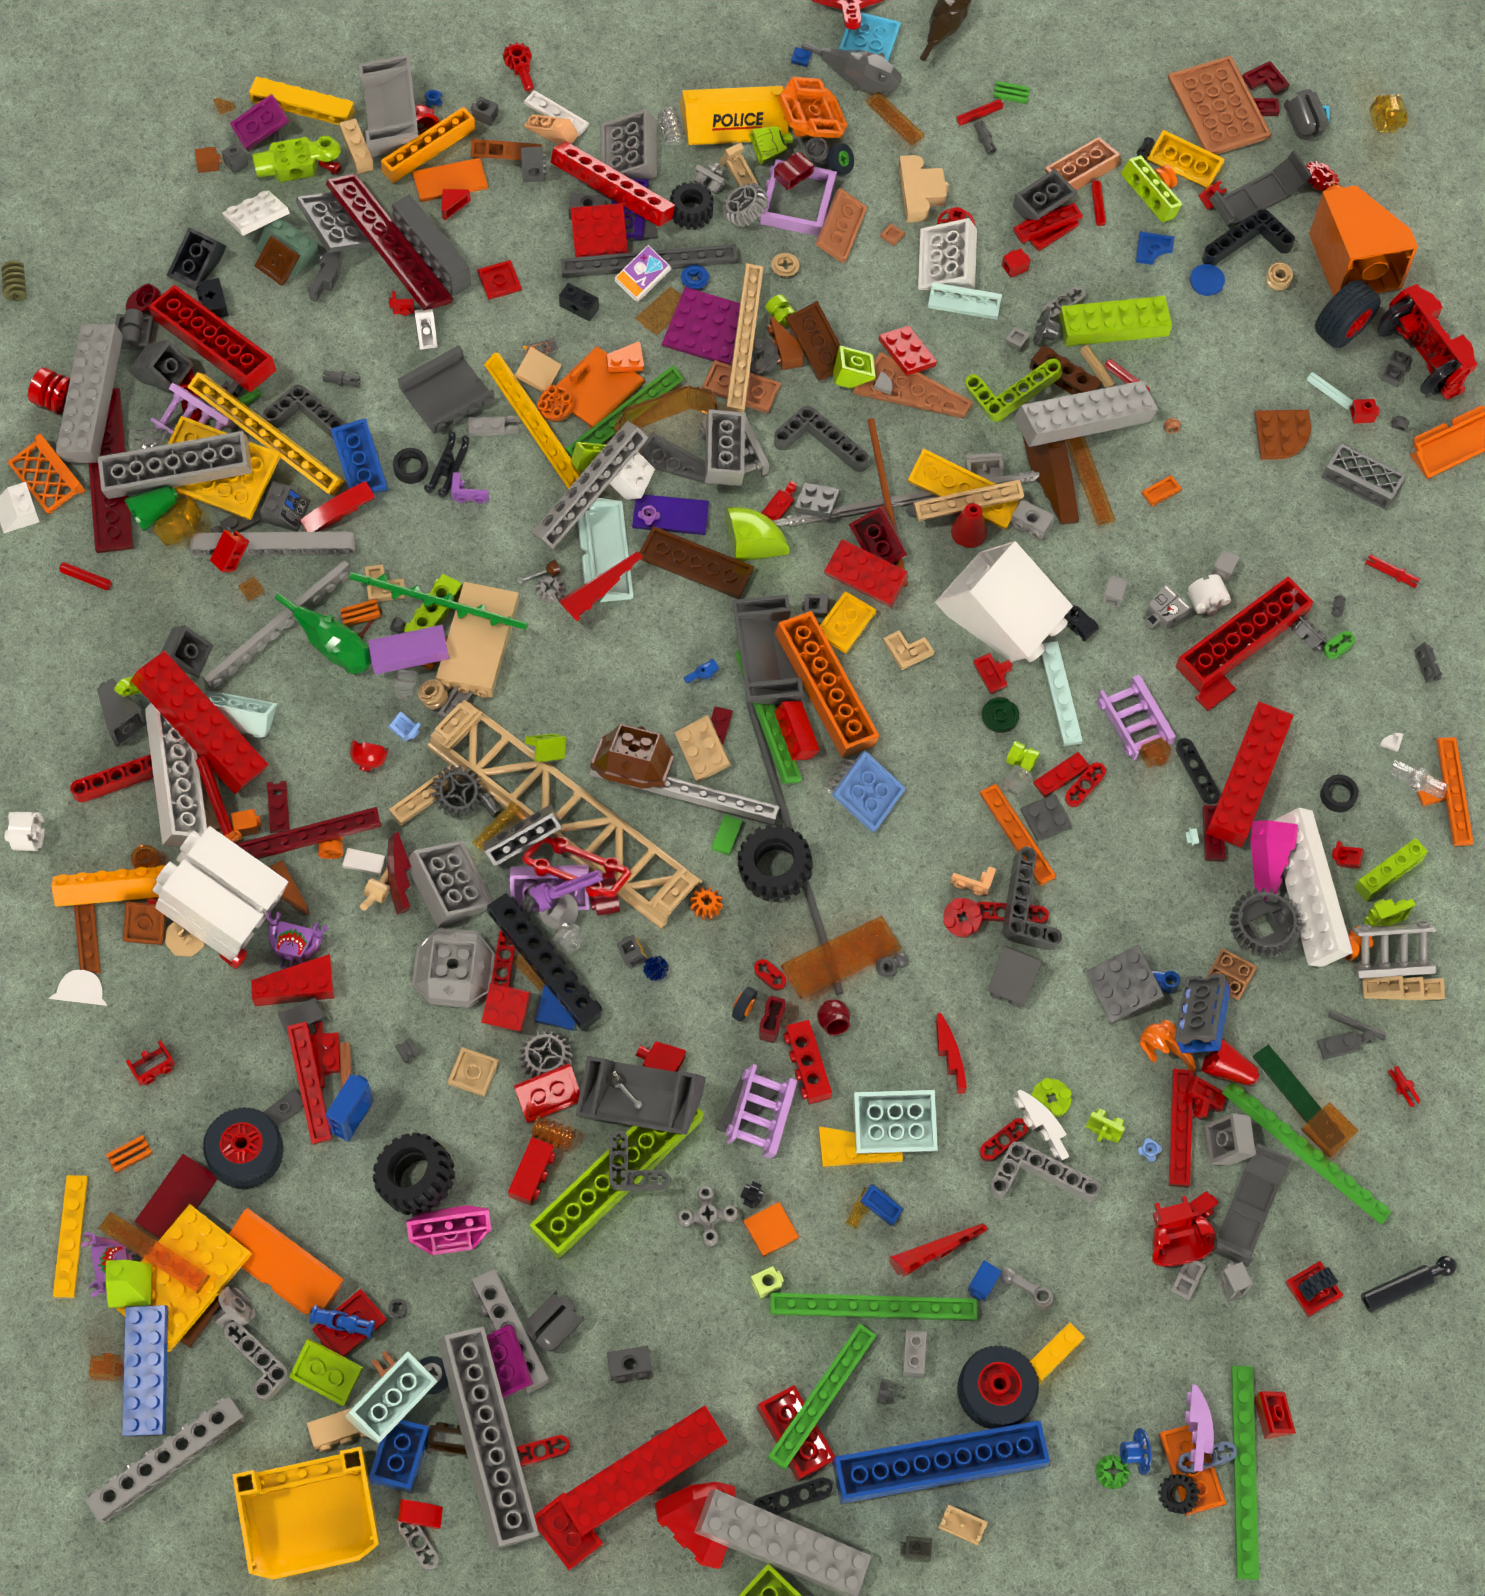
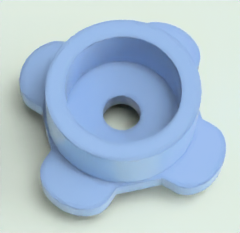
M1150 1138L1145 1139L1144 1145L1138 1149L1139 1155H1144L1149 1162H1154L1156 1155L1162 1151V1147Z

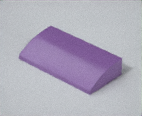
M443 625L369 640L372 667L375 675L449 659Z

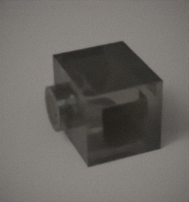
M906 1536L905 1542H901L900 1555H904V1561L929 1563L931 1561L932 1538Z

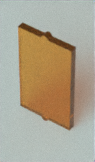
M670 286L635 319L644 325L645 329H649L657 336L670 324L682 293L677 292Z

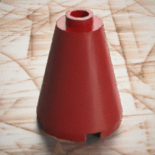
M976 503L966 505L951 526L952 538L958 545L965 548H975L981 545L987 537V527L983 511Z
M1222 1039L1220 1050L1211 1051L1209 1056L1205 1055L1201 1066V1071L1207 1075L1247 1086L1255 1084L1259 1078L1258 1068L1225 1039Z

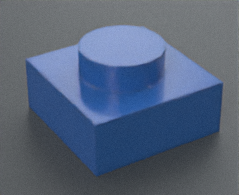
M795 47L791 63L807 67L812 52Z

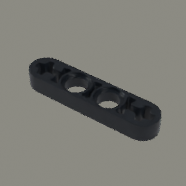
M1187 738L1180 739L1176 744V752L1200 797L1207 804L1216 803L1220 795L1219 790L1193 742ZM1182 744L1188 746L1187 752L1185 749H1181ZM1195 760L1198 763V766L1191 767L1189 766L1188 761ZM1197 776H1204L1207 782L1199 783ZM1208 791L1210 794H1215L1213 799L1210 796L1207 797Z
M824 1477L759 1497L753 1505L759 1507V1502H763L764 1505L770 1504L771 1501L769 1499L773 1498V1505L776 1510H772V1506L766 1508V1511L777 1514L824 1499L831 1494L833 1486L829 1479ZM821 1482L829 1486L826 1489V1493L819 1490L815 1492L816 1497H812L810 1485H813V1489L819 1488ZM806 1489L809 1497L806 1500H800L797 1497L798 1490ZM780 1495L788 1498L789 1503L787 1506L781 1507L777 1504L776 1500Z

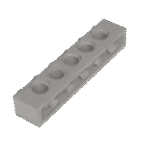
M495 1269L472 1279L473 1287H471V1291L475 1299L480 1298L482 1302L480 1309L484 1317L489 1316L491 1323L488 1324L491 1332L493 1333L507 1325H513L520 1347L524 1349L522 1353L526 1364L533 1368L530 1375L534 1384L523 1390H525L526 1394H529L549 1384V1378ZM488 1292L496 1293V1297L492 1300L485 1298ZM503 1310L505 1315L502 1318H496L494 1316L495 1312Z

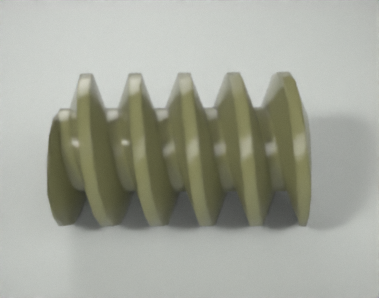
M16 260L7 261L1 267L3 295L10 301L26 299L24 265Z

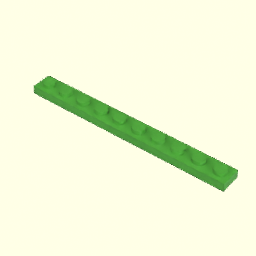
M1231 1082L1222 1092L1224 1096L1382 1225L1392 1213L1386 1204L1374 1198L1369 1190L1362 1188L1353 1177L1346 1175L1336 1163L1329 1161L1320 1150L1312 1147L1304 1137L1299 1136L1287 1123H1283L1278 1119L1274 1112L1267 1110L1261 1105L1257 1098L1245 1092L1241 1085Z
M771 1293L770 1315L977 1321V1299Z
M1232 1366L1233 1444L1237 1449V1454L1234 1458L1236 1578L1259 1580L1253 1367Z

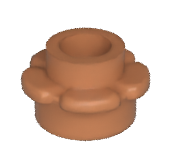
M1169 418L1164 423L1163 428L1166 429L1167 433H1172L1169 428H1174L1173 433H1177L1180 430L1181 422L1176 418Z

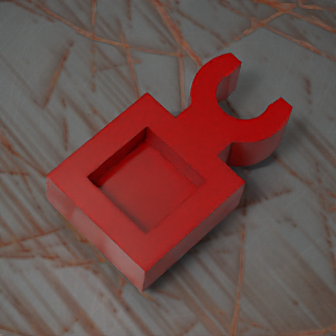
M1221 181L1208 186L1198 195L1207 210L1213 207L1210 198L1217 190L1220 194H1224L1227 191L1226 188L1220 190L1219 185L1222 183Z

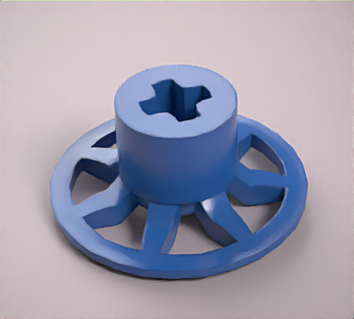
M1137 1428L1133 1435V1441L1120 1444V1457L1124 1464L1139 1463L1138 1471L1141 1475H1147L1149 1472L1152 1454L1147 1433L1144 1429ZM1147 1443V1449H1144L1143 1446Z

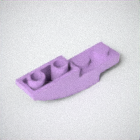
M1192 1384V1393L1187 1392L1186 1405H1190V1411L1186 1410L1185 1423L1189 1424L1188 1432H1193L1192 1443H1196V1449H1191L1190 1462H1194V1471H1202L1204 1453L1212 1454L1213 1422L1208 1404L1197 1385Z

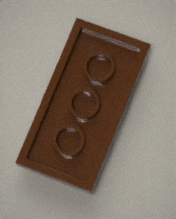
M818 301L789 315L786 317V320L817 380L821 381L833 374L838 348L841 345Z

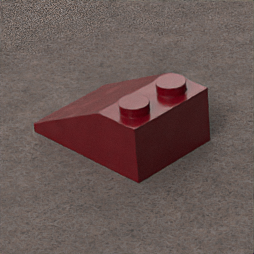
M884 505L848 524L863 550L891 564L908 555Z

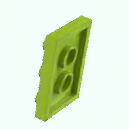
M307 1339L289 1378L344 1407L364 1367L311 1339Z

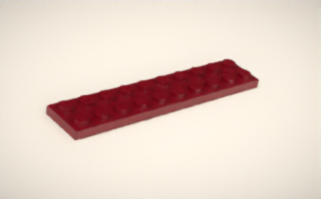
M354 173L328 179L325 185L423 310L451 304L452 296L359 177Z
M120 388L112 390L100 456L126 452ZM88 463L96 553L134 549L131 511L125 502L129 495L108 499L101 490L99 464Z

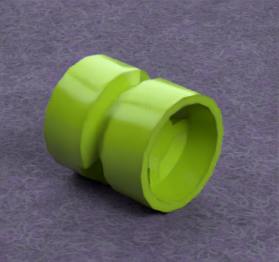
M782 294L771 298L765 306L770 316L774 317L783 327L789 325L786 317L796 312Z
M1015 741L1005 762L1014 767L1020 766V770L1030 774L1040 752L1031 747L1027 749L1025 744Z

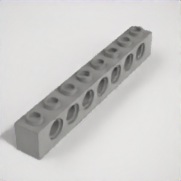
M629 421L622 426L532 531L541 542L551 549L555 548L647 441L648 437L642 430Z
M230 1396L226 1399L225 1397L219 1399L214 1404L215 1407L209 1411L201 1412L196 1417L197 1420L191 1424L183 1425L178 1430L179 1433L173 1437L165 1438L160 1443L161 1446L155 1450L147 1451L142 1456L143 1459L137 1463L132 1462L125 1467V1472L108 1479L104 1487L91 1491L85 1502L101 1524L108 1521L246 1421ZM216 1416H224V1420L222 1423L214 1424V1418ZM198 1429H206L204 1436L196 1437ZM188 1441L186 1449H178L180 1442ZM170 1454L168 1462L160 1463L162 1455ZM152 1467L150 1475L142 1476L144 1468ZM134 1480L132 1488L124 1489L126 1481ZM110 1493H115L114 1501L106 1502V1496Z

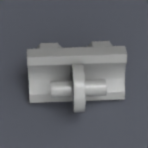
M715 163L713 166L708 164L707 169L700 165H697L695 168L697 173L694 182H699L702 186L708 179L711 182L707 188L711 192L717 194L721 187L725 188L727 185L724 183V178L720 177L724 174L720 170L721 164Z

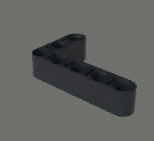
M1259 209L1205 247L1202 262L1204 264L1216 265L1259 234L1277 251L1287 254L1293 247L1295 236L1268 210Z

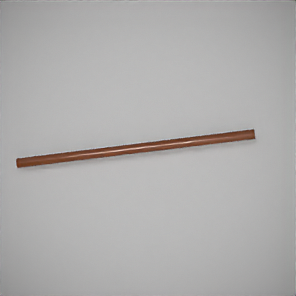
M869 418L867 422L884 505L896 527L874 418ZM903 558L896 561L897 567L905 570ZM906 580V582H905V584H904L903 587H908V581H907V580Z

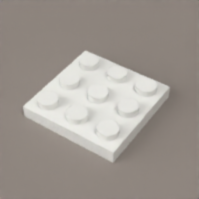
M268 190L260 192L254 198L245 199L237 206L227 208V211L222 212L225 220L244 236L289 214V210L286 205Z

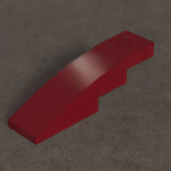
M395 832L388 839L387 850L388 880L397 915L405 913L410 908L405 892L411 887L406 875L411 865L399 832Z

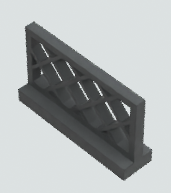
M1341 443L1326 466L1321 478L1387 511L1406 475ZM1341 450L1349 453L1350 457L1343 458L1340 453ZM1361 459L1365 461L1366 465L1359 466L1356 460ZM1352 461L1354 467L1347 468L1345 462ZM1340 463L1341 466H1342V468H1340V467H1338V466H1336V465H1334V464ZM1373 468L1381 469L1382 473L1375 474ZM1361 470H1368L1370 475L1364 476ZM1357 471L1358 476H1356V475H1354V474H1352V473H1350V472ZM1389 476H1395L1400 480L1391 482ZM1378 478H1385L1387 483L1380 484ZM1373 479L1375 485L1366 480ZM1388 487H1389L1390 490H1391V493L1388 492V491H1386V490H1384V489H1382V488H1388Z

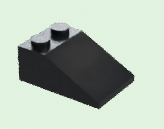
M189 227L167 276L197 290L199 288L198 282L205 281L220 262L227 246Z

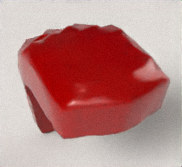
M241 948L232 962L221 954L219 956L229 966L237 969L246 960L247 951Z

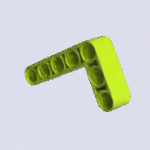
M1057 359L1047 360L998 396H995L976 374L969 375L965 380V385L969 395L991 421L998 422L1056 382L1062 375L1061 364ZM1051 368H1057L1054 372L1049 371ZM1038 378L1043 379V380L1040 381V382H1036V381H1035V380L1038 379ZM973 383L978 384L976 387H970ZM1021 389H1028L1026 392H1020ZM983 396L988 397L986 400H981ZM1008 399H1013L1010 403L1005 402ZM994 409H998V410H999V411L996 412V413H991V411L994 410Z

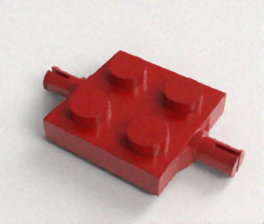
M319 1021V1023L315 1022V1033L311 1035L321 1087L325 1088L324 1076L340 1073V1035L338 1032L324 1033L323 1022Z

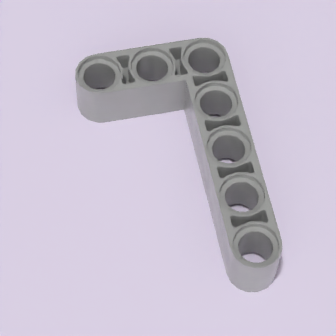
M1014 1142L1009 1146L989 1188L991 1196L997 1199L1003 1198L1007 1194L1019 1168H1022L1088 1202L1095 1200L1100 1191V1185L1096 1180L1022 1142ZM1018 1150L1022 1155L1019 1157L1014 1156L1012 1151ZM1036 1159L1039 1161L1040 1165L1034 1166L1031 1164L1030 1160ZM1010 1167L1013 1173L1007 1174L1003 1168ZM1053 1168L1057 1170L1058 1174L1051 1175L1048 1169ZM1067 1178H1073L1076 1184H1069ZM1000 1184L1004 1187V1190L997 1191L994 1185ZM1091 1187L1094 1190V1194L1087 1193L1085 1188Z

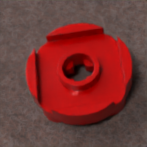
M968 898L953 899L947 905L943 914V922L948 931L961 938L975 934L983 922L981 909L977 903ZM966 913L967 921L959 922L958 916Z

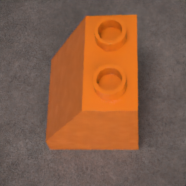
M1333 185L1322 192L1309 235L1333 296L1354 280H1362L1364 283H1368V286L1377 294L1402 289L1418 248L1411 229L1357 185L1344 188L1341 185Z

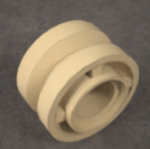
M1285 263L1273 264L1266 275L1267 285L1274 290H1284L1289 286L1293 277L1292 269Z
M431 679L420 686L418 697L428 709L435 710L446 703L448 691L440 681Z

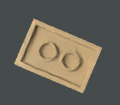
M708 715L674 732L697 782L731 766Z

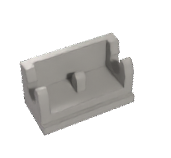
M1002 453L966 455L965 469L985 479L1003 476Z

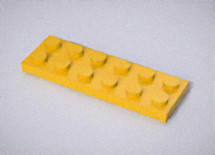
M924 448L907 482L937 497L996 485ZM1020 499L983 507L984 519L1006 530Z

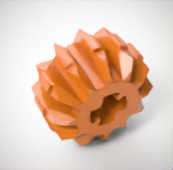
M701 887L700 892L695 891L693 893L694 897L690 898V903L692 904L690 906L691 911H695L694 915L696 917L702 914V920L705 919L706 915L712 920L713 914L718 916L719 910L723 908L721 903L723 900L722 896H718L717 890L711 892V887H708L707 891Z

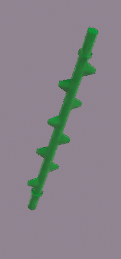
M353 572L349 576V579L365 583L367 586L372 585L391 591L392 599H397L403 594L423 600L425 607L434 603L457 610L458 618L460 619L467 614H472L489 619L491 626L503 623L506 626L510 625L524 630L528 627L526 622L513 619L510 616L506 617L486 611L483 604L475 608L454 602L451 593L440 598L420 592L417 585L409 589L388 583L386 574H382L377 579Z

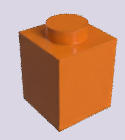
M254 809L231 813L234 830H239L242 836L259 833L258 827L262 826L260 815L255 814Z

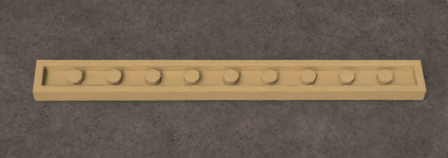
M746 263L726 403V411L743 413L745 410L763 275L762 266Z

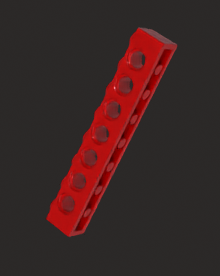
M567 141L553 148L550 162L616 202L623 203V206L659 227L672 220L675 204Z

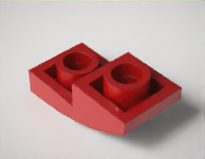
M402 1499L400 1501L398 1522L440 1529L443 1507Z

